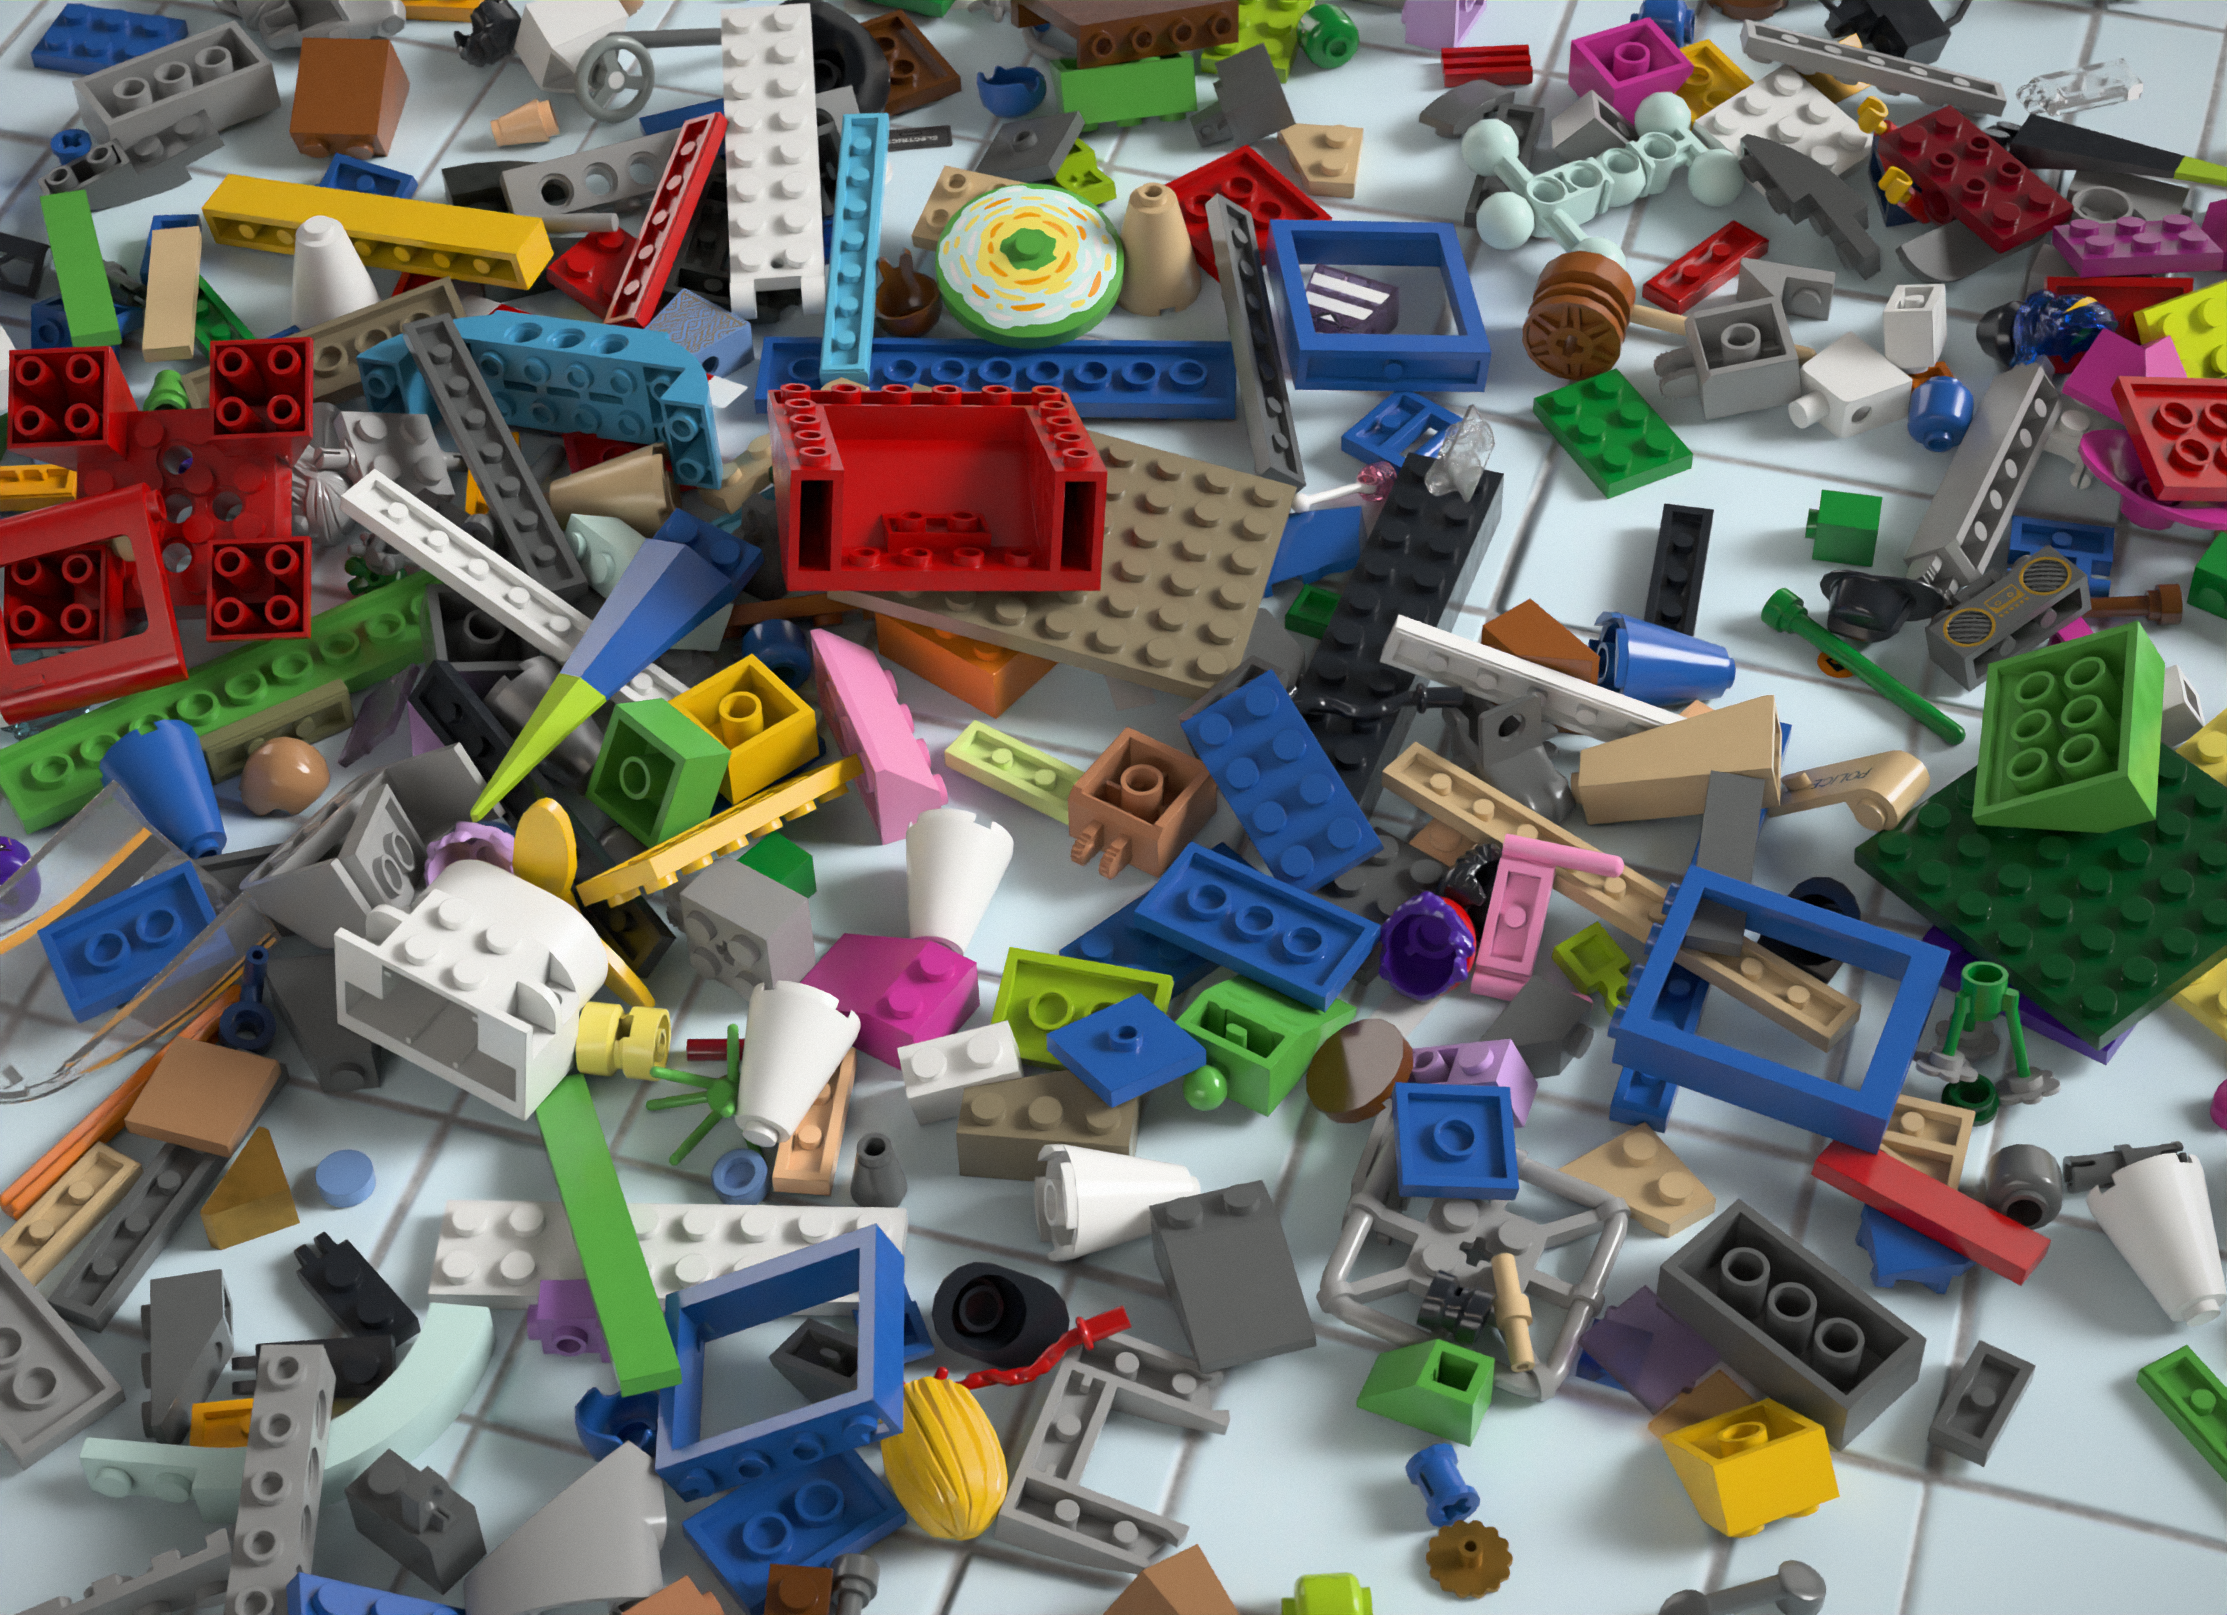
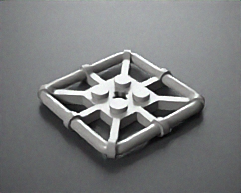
M1393 1130L1387 1137L1361 1193L1354 1194L1347 1207V1213L1350 1217L1323 1271L1320 1291L1317 1293L1316 1299L1324 1313H1331L1348 1325L1401 1347L1434 1339H1440L1460 1346L1447 1340L1450 1332L1443 1327L1429 1333L1362 1304L1405 1291L1425 1298L1439 1269L1456 1275L1460 1286L1463 1288L1473 1289L1481 1286L1496 1293V1300L1498 1297L1491 1258L1502 1253L1512 1254L1515 1258L1521 1294L1528 1293L1569 1310L1546 1365L1540 1363L1533 1347L1535 1367L1529 1371L1514 1372L1511 1370V1366L1496 1360L1494 1362V1386L1513 1394L1533 1397L1536 1402H1542L1555 1396V1390L1559 1388L1570 1371L1591 1318L1597 1317L1601 1313L1605 1303V1297L1602 1292L1626 1238L1631 1210L1625 1199L1615 1197L1598 1186L1527 1158L1529 1152L1516 1147L1518 1178L1593 1210L1540 1225L1506 1211L1505 1208L1509 1200H1491L1489 1204L1479 1199L1432 1198L1434 1203L1425 1222H1419L1386 1208L1382 1203L1397 1172ZM1370 1228L1413 1246L1404 1267L1351 1283L1345 1281ZM1602 1232L1581 1283L1572 1285L1535 1269L1544 1249ZM1463 1250H1479L1484 1253L1489 1262L1480 1260L1476 1267L1466 1263L1467 1254ZM1492 1307L1486 1324L1497 1328L1494 1308ZM1498 1329L1506 1344L1504 1331Z

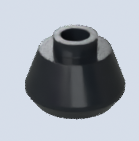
M2011 301L1990 309L1979 321L1976 328V338L1983 352L1997 361L2012 367L2017 364L2020 365L2021 362L2027 360L2033 354L2039 337L2037 317L2030 307L2022 301Z

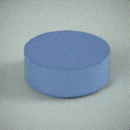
M357 1150L336 1151L325 1157L316 1169L315 1178L322 1199L332 1206L351 1207L360 1204L373 1193L376 1186V1176L371 1160L367 1155Z
M735 1149L727 1152L717 1160L711 1172V1183L717 1196L725 1205H757L768 1194L772 1177L768 1166L760 1154L750 1149Z

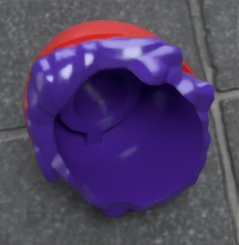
M1429 891L1413 896L1401 904L1381 926L1380 941L1382 942V950L1379 955L1381 965L1378 969V974L1382 979L1387 980L1390 986L1401 995L1420 1002L1446 995L1457 988L1468 978L1476 953L1475 930L1467 912L1455 901L1435 895Z

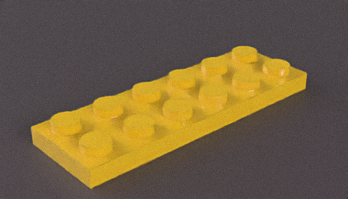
M857 753L785 779L577 885L576 888L584 906L607 899L610 908L641 895L638 888L640 886L644 887L647 894L659 891L678 881L676 870L680 869L684 876L702 869L714 862L710 854L711 852L716 851L718 857L734 852L749 844L745 836L746 834L750 833L752 838L755 839L782 827L780 816L783 815L786 821L793 820L816 809L813 799L817 798L819 803L822 804L849 792L846 782L865 773Z

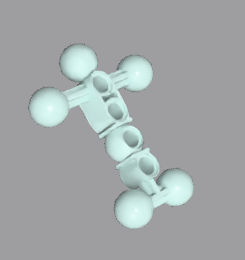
M1655 92L1641 101L1634 114L1635 130L1640 137L1638 142L1630 141L1626 144L1625 149H1608L1595 157V159L1589 157L1585 161H1574L1535 177L1517 159L1519 155L1518 138L1511 126L1498 119L1480 120L1468 128L1462 139V157L1468 168L1483 177L1498 176L1511 190V192H1497L1485 199L1476 214V226L1484 243L1497 250H1514L1524 244L1530 235L1541 238L1552 236L1566 253L1576 251L1598 253L1617 262L1625 271L1626 258L1618 244L1605 237H1588L1578 225L1591 220L1597 212L1599 214L1606 213L1608 206H1625L1639 196L1644 198L1648 194L1663 192L1669 185L1673 169L1683 165L1689 167L1688 187L1695 199L1709 207L1726 206L1737 199L1745 186V175L1739 165L1738 156L1725 149L1708 150L1690 131L1691 111L1684 99L1671 92Z

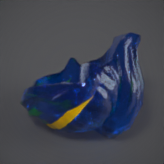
M2047 289L2033 292L2028 295L2015 314L2012 327L2014 357L2009 362V367L2013 369L2017 364L2024 363V365L2034 363L2038 356L2044 354L2046 356H2061L2063 362L2068 363L2074 355L2080 352H2087L2103 328L2114 333L2119 325V321L2115 318L2114 311L2106 308L2104 304L2099 303L2090 296L2084 294L2057 295Z

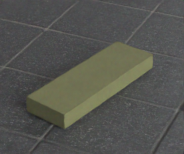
M339 678L199 737L212 785H216L241 774L251 753L265 741L278 737H291L312 744L355 726L356 721L348 688L342 679Z

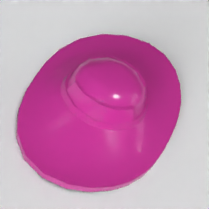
M2092 430L2082 435L2078 452L2083 463L2097 478L2121 494L2120 511L2133 524L2141 528L2158 531L2171 528L2174 522L2207 530H2227V502L2156 500L2127 430Z

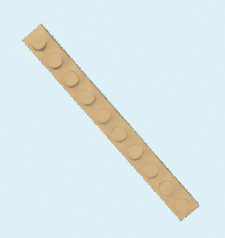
M1416 741L1382 771L1383 787L1480 845L1495 843L1503 849L1506 834H1512L1603 853ZM1624 865L1622 874L1617 878L1556 866L1553 883L1554 890L1642 943L1646 944L1654 922L1664 924L1667 915L1661 912L1668 890ZM1745 936L1740 957L1684 948V937L1674 960L1677 964L1825 1053H1828L1860 1019L1862 1005Z

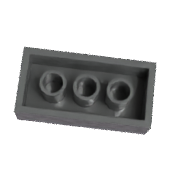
M1741 1199L1735 1201L1660 1266L1655 1309L1769 1398L1823 1426L1827 1442L1839 1452L1918 1381L1927 1338Z

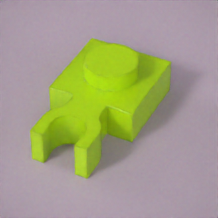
M1598 921L1554 947L1551 956L1552 960L1581 994L1590 996L1599 991L1604 997L1605 1009L1611 1017L1617 1005H1623L1618 1001L1617 997L1625 996L1631 999V996L1626 995L1630 978L1624 975L1628 973L1632 961Z

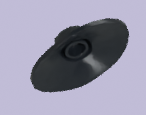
M786 0L779 4L810 3L815 94L852 85L860 114L883 113L891 91L890 68L881 46L870 32L845 11L828 2L819 0Z

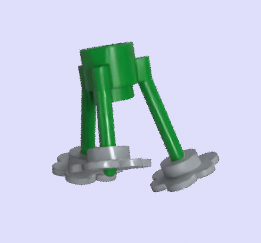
M1980 961L1967 964L1962 970L1960 991L1955 994L1954 1012L1950 1015L1949 1021L1942 1020L1936 1024L1935 1032L1939 1036L1937 1045L1926 1052H1915L1913 1060L1917 1062L1916 1069L1925 1075L1940 1077L1942 1080L1950 1083H1958L1959 1080L1964 1082L1976 1081L1978 1072L1970 1067L1971 1063L1979 1061L1981 1055H1993L1999 1050L2000 1041L1993 1034L1994 1025L1991 1021L1999 1016V1012L2005 1011L2016 1069L2008 1074L2007 1079L2000 1080L1995 1084L1999 1103L2015 1105L2023 1102L2024 1104L2032 1105L2041 1102L2043 1097L2057 1094L2061 1090L2059 1080L2054 1078L2053 1072L2029 1066L2018 1012L2019 991L2007 988L2009 975L2007 970L2001 965L1992 962Z

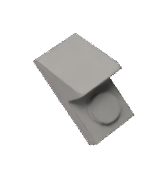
M1742 257L1736 300L1742 303L1779 295L1785 314L1828 321L1832 306L1836 272Z

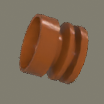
M1576 251L1561 254L1549 261L1539 275L1533 294V302L1528 309V316L1523 325L1522 342L1529 358L1542 370L1558 378L1575 381L1585 380L1610 371L1620 357L1622 344L1626 337V329L1629 326L1635 306L1636 289L1630 275L1617 262L1598 253Z

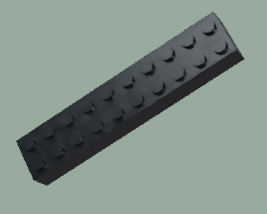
M1408 452L1293 701L1324 697L1338 699L1346 704L1370 706L1388 697L1399 695L1404 691H1416V686L1420 682L1424 683L1426 688L1428 687L1430 679L1380 662L1383 648L1398 615L1449 633L1452 632L1501 519L1504 473ZM1416 706L1403 707L1383 718L1370 719L1366 722L1349 720L1329 713L1312 712L1302 715L1369 822L1384 788L1382 786V771L1397 758L1417 713Z

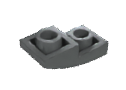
M1483 79L1471 81L1449 90L1429 104L1420 113L1419 122L1436 128L1435 134L1438 136L1459 139L1462 137V133H1466L1469 127L1483 120V117H1492L1493 112L1499 110L1501 102L1513 104L1515 91Z

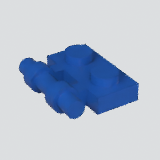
M2013 515L2009 534L2007 564L2013 565L2020 557L2024 555L2032 556L2046 545H2049L2087 574L2090 598L2109 597L2111 580L2091 578V575L2110 576L2113 563L2115 528Z

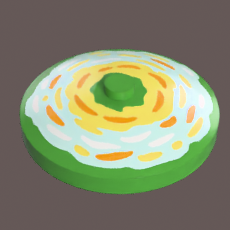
M1009 185L977 196L951 217L940 235L936 248V281L946 308L970 332L987 341L1003 346L1023 349L1046 348L1072 341L1086 334L1109 314L1120 295L1123 284L1124 253L1119 234L1112 222L1097 206L1084 197L1069 190L1050 185Z

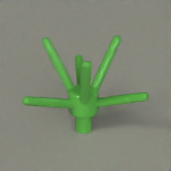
M732 1023L727 1028L726 1075L720 1078H712L658 1066L650 1069V1075L654 1078L705 1088L707 1091L649 1100L646 1103V1108L649 1111L708 1103L712 1109V1112L670 1156L669 1163L672 1166H677L723 1117L729 1118L733 1114L736 1115L741 1074L739 1072V1028L736 1024ZM745 1139L748 1149L760 1154L767 1165L761 1146Z

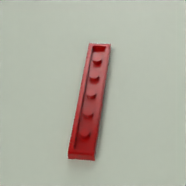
M714 112L685 120L603 324L644 329L650 323L728 127L729 121L721 112Z

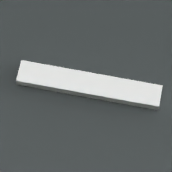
M1398 615L1380 658L1382 663L1449 687L1461 686L1463 692L1500 705L1534 692L1541 698V720L1549 721L1552 724L1605 743L1687 719L1686 717L1402 615Z

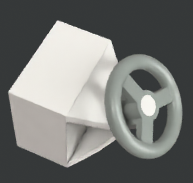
M535 0L525 4L514 48L540 91L576 93L579 104L592 118L605 123H618L632 118L641 111L648 102L654 88L655 68L647 49L637 40L627 36L613 35L605 37L610 32L625 31L628 14L619 0ZM614 49H624L631 52L640 63L642 76L628 74L618 62L620 50ZM625 88L639 90L633 100L627 105L614 110L603 108L613 93H619Z

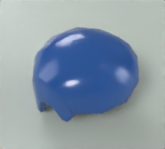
M996 66L992 77L988 80L983 72L977 73L976 82L981 102L986 109L997 117L1007 119L1019 118L1032 112L1045 99L1047 93L1045 77L1034 67L1018 66L1005 70L1001 66Z
M596 1387L589 1389L575 1406V1425L581 1443L595 1462L599 1463L628 1440L650 1457H656L659 1394L656 1391H649L622 1397L620 1390L613 1395H604Z

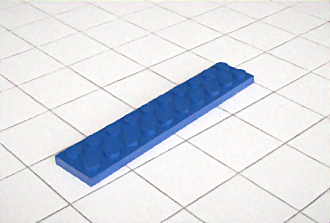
M764 337L754 397L756 414H768V390H780V387L784 384L798 383L811 387V390H821L824 386L821 385L819 375L823 337ZM873 338L869 384L862 385L868 386L870 391H881L883 386L890 384H900L910 388L913 387L914 383L928 387L953 385L960 387L962 392H982V388L989 385L1006 386L1011 388L1012 392H1031L1035 386H1053L1060 388L1062 392L1068 393L1079 417L1213 420L1235 419L1237 369L1234 365L1235 358L1231 341L1072 340L1052 347L1023 349L999 345L985 339Z

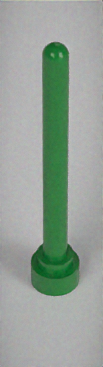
M1784 587L1777 590L1768 599L1762 609L1761 620L1778 633L1785 631L1788 634H1793L1796 632L1949 744L1959 745L1965 740L1966 733L1962 726L1807 616L1808 610L1804 607V601L1799 596Z

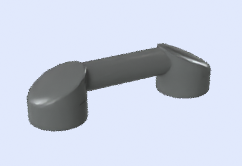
M1788 1560L1779 1565L1778 1574L1706 1595L1697 1590L1676 1592L1665 1600L1658 1615H1730L1775 1602L1778 1609L1785 1615H1817L1824 1605L1826 1584L1822 1576L1810 1565L1801 1561Z

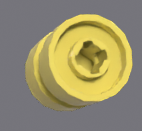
M587 1002L582 1009L576 1040L578 1071L583 1074L611 1077L619 1069H622L624 1075L629 1079L661 1080L652 1077L650 1069L654 1066L666 1068L671 1039L669 1012L667 1009L635 1006L627 1014L620 1004Z

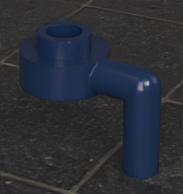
M254 945L247 950L239 1001L231 1004L224 1010L218 1029V1040L222 1047L234 1050L241 1048L261 1056L266 1054L272 1047L276 1032L275 1017L271 1010L262 1004L269 953L263 946ZM246 1030L252 1032L256 1038L246 1040L239 1038L236 1034Z

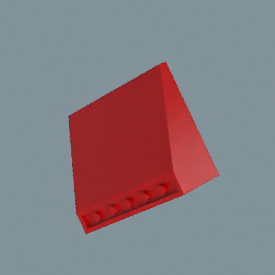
M798 383L784 384L780 387V390H768L767 413L782 573L787 591H1100L1108 471L1067 392H1062L1060 388L1053 386H1035L1031 392H1012L1011 388L1000 385L984 386L982 392H962L960 387L953 385H936L932 387V391H912V388L900 384L885 385L881 388V391H861V387L853 384H836L831 387V390H811V387Z

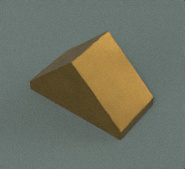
M257 1127L200 1211L201 1219L212 1248L223 1250L300 1223L289 1184L267 1128Z

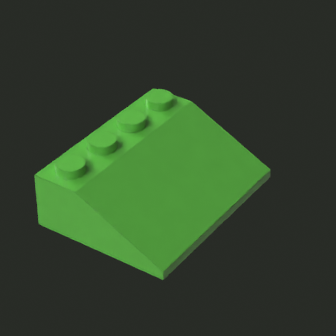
M2139 621L1988 664L1972 818L1977 825L2105 833L2156 819L2165 662Z

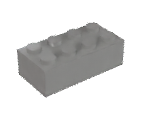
M235 20L72 81L82 121L87 130L99 145L117 138L124 150L136 145L141 139L153 136L174 125L181 118L193 115L202 109H205L219 133L229 126L250 118L260 117L265 112L281 107L272 63Z

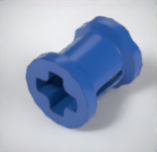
M68 129L56 134L51 139L50 145L53 154L59 157L62 166L88 153L91 149L92 141L90 134L85 130Z
M1445 1443L1434 1444L1427 1449L1417 1452L1409 1459L1405 1466L1410 1482L1419 1486L1428 1504L1426 1515L1430 1523L1436 1527L1452 1526L1457 1520H1465L1480 1505V1497L1473 1486L1466 1485L1457 1468L1458 1459L1452 1445Z

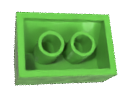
M1187 51L1085 69L1077 68V57L1049 60L1058 112L1062 114L1079 111L1085 122L1081 132L1099 129L1098 123L1116 121V126L1118 127L1136 126L1143 123V117L1160 116V121L1164 122L1186 119V112L1198 111L1194 61Z

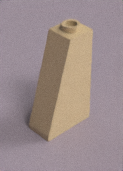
M1774 695L1760 696L1581 750L1579 772L1571 773V793L1576 804L1583 805L1587 824L1594 825L1704 814L1711 770L1765 779L1761 809L1780 807L1782 730Z

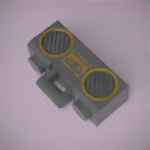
M2046 545L2032 556L2024 555L2013 564L2011 570L2006 572L2005 577L1993 569L1953 595L1950 601L1954 608L1952 610L1940 611L1933 617L1930 624L1925 627L1929 657L1967 691H1972L1987 680L1988 664L2028 653L2056 634L2057 631L2091 610L2087 574L2049 545Z

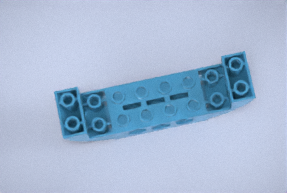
M496 310L491 315L453 319L507 425L563 433L581 431L586 434L595 433L598 438L647 445L666 442L676 484L717 490L721 488L723 466L706 371L694 355L683 346L669 340L668 332ZM403 333L380 342L356 357L369 412L428 414L432 429L443 418L403 339Z

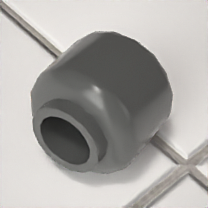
M2031 1144L2011 1145L1993 1154L1985 1167L1986 1206L2031 1230L2044 1227L2055 1220L2062 1208L2063 1199L2062 1171L2056 1158L2046 1149Z

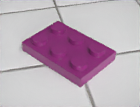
M2166 215L2163 217V220L2145 221L2137 217H2121L2117 219L2116 223L2100 224L2094 220L2076 219L2071 221L2070 225L2053 226L2052 245L2081 278L2222 270L2224 252L2190 217L2185 215Z

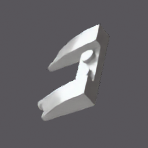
M1117 1333L1093 1343L1094 1349L1091 1351L1085 1348L1084 1343L1067 1350L998 1514L993 1539L1038 1554L1084 1566L1138 1575L1142 1570L1150 1567L1151 1563L1147 1558L1166 1542L1176 1548L1185 1542L1190 1526L1079 1486L1110 1409L1160 1423L1225 1435L1227 1432L1230 1414L1229 1410H1212L1209 1387L1221 1384L1223 1378L1221 1369L1201 1374L1194 1359L1123 1333Z

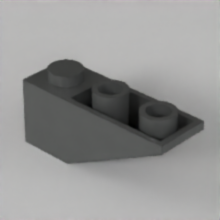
M222 1269L150 1280V1304L141 1305V1324L145 1340L151 1341V1352L141 1354V1370L146 1389L151 1388V1401L142 1402L141 1415L146 1438L155 1437L157 1443L182 1444L191 1428L192 1404L205 1403L234 1352L233 1303Z

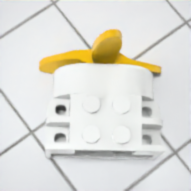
M548 797L539 799L532 804L519 821L514 839L512 861L514 874L484 861L460 860L446 867L415 899L411 907L397 909L387 904H379L373 908L366 917V937L364 939L342 927L334 934L338 1024L523 1121H526L575 1065L579 1011L603 984L632 1007L653 1008L656 1005L653 996L642 981L598 936L591 924L581 914L574 898L577 892L576 886L573 883L577 870L573 828L568 814L561 805Z

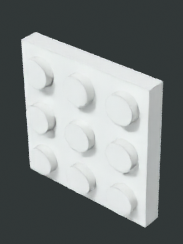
M1788 64L1780 66L1695 120L1691 131L1710 150L1725 149L1738 156L1739 159L1742 158L1740 138L1746 134L1770 139L1814 159L1843 181L1869 164L1873 139L1872 135L1862 132L1852 118ZM1745 176V180L1766 198V190L1758 181L1752 183Z

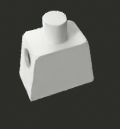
M1850 331L1802 366L1800 369L1801 397L1789 404V416L1799 428H1806L1818 422L1837 438L1845 439L1907 417L1913 379Z

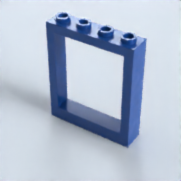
M1270 219L1265 263L1295 390L1485 392L1492 352L1454 223ZM1299 264L1439 267L1459 335L1315 333Z
M1690 864L1681 885L1672 882L1667 891L1661 912L1667 915L1664 924L1654 922L1644 948V954L1649 956L1646 965L1636 963L1626 989V995L1631 996L1628 1006L1618 1004L1612 1016L1607 1037L1616 1039L1612 1063L1877 1155L1940 989L1951 951ZM1701 898L1746 912V930L1901 982L1860 1091L1649 1019Z

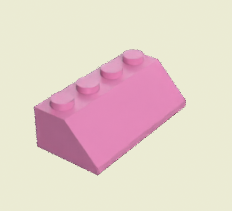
M821 628L811 630L817 696L821 711L842 757L857 753L865 773L853 778V781L882 845L906 839L907 827L910 821L912 824L917 823L918 814L931 809H941L942 805L948 804V795L944 781L940 774H931V759L927 745L923 738L915 740L913 736L914 723L912 715L906 703L899 705L896 700L898 699V691L891 670H882L872 650Z

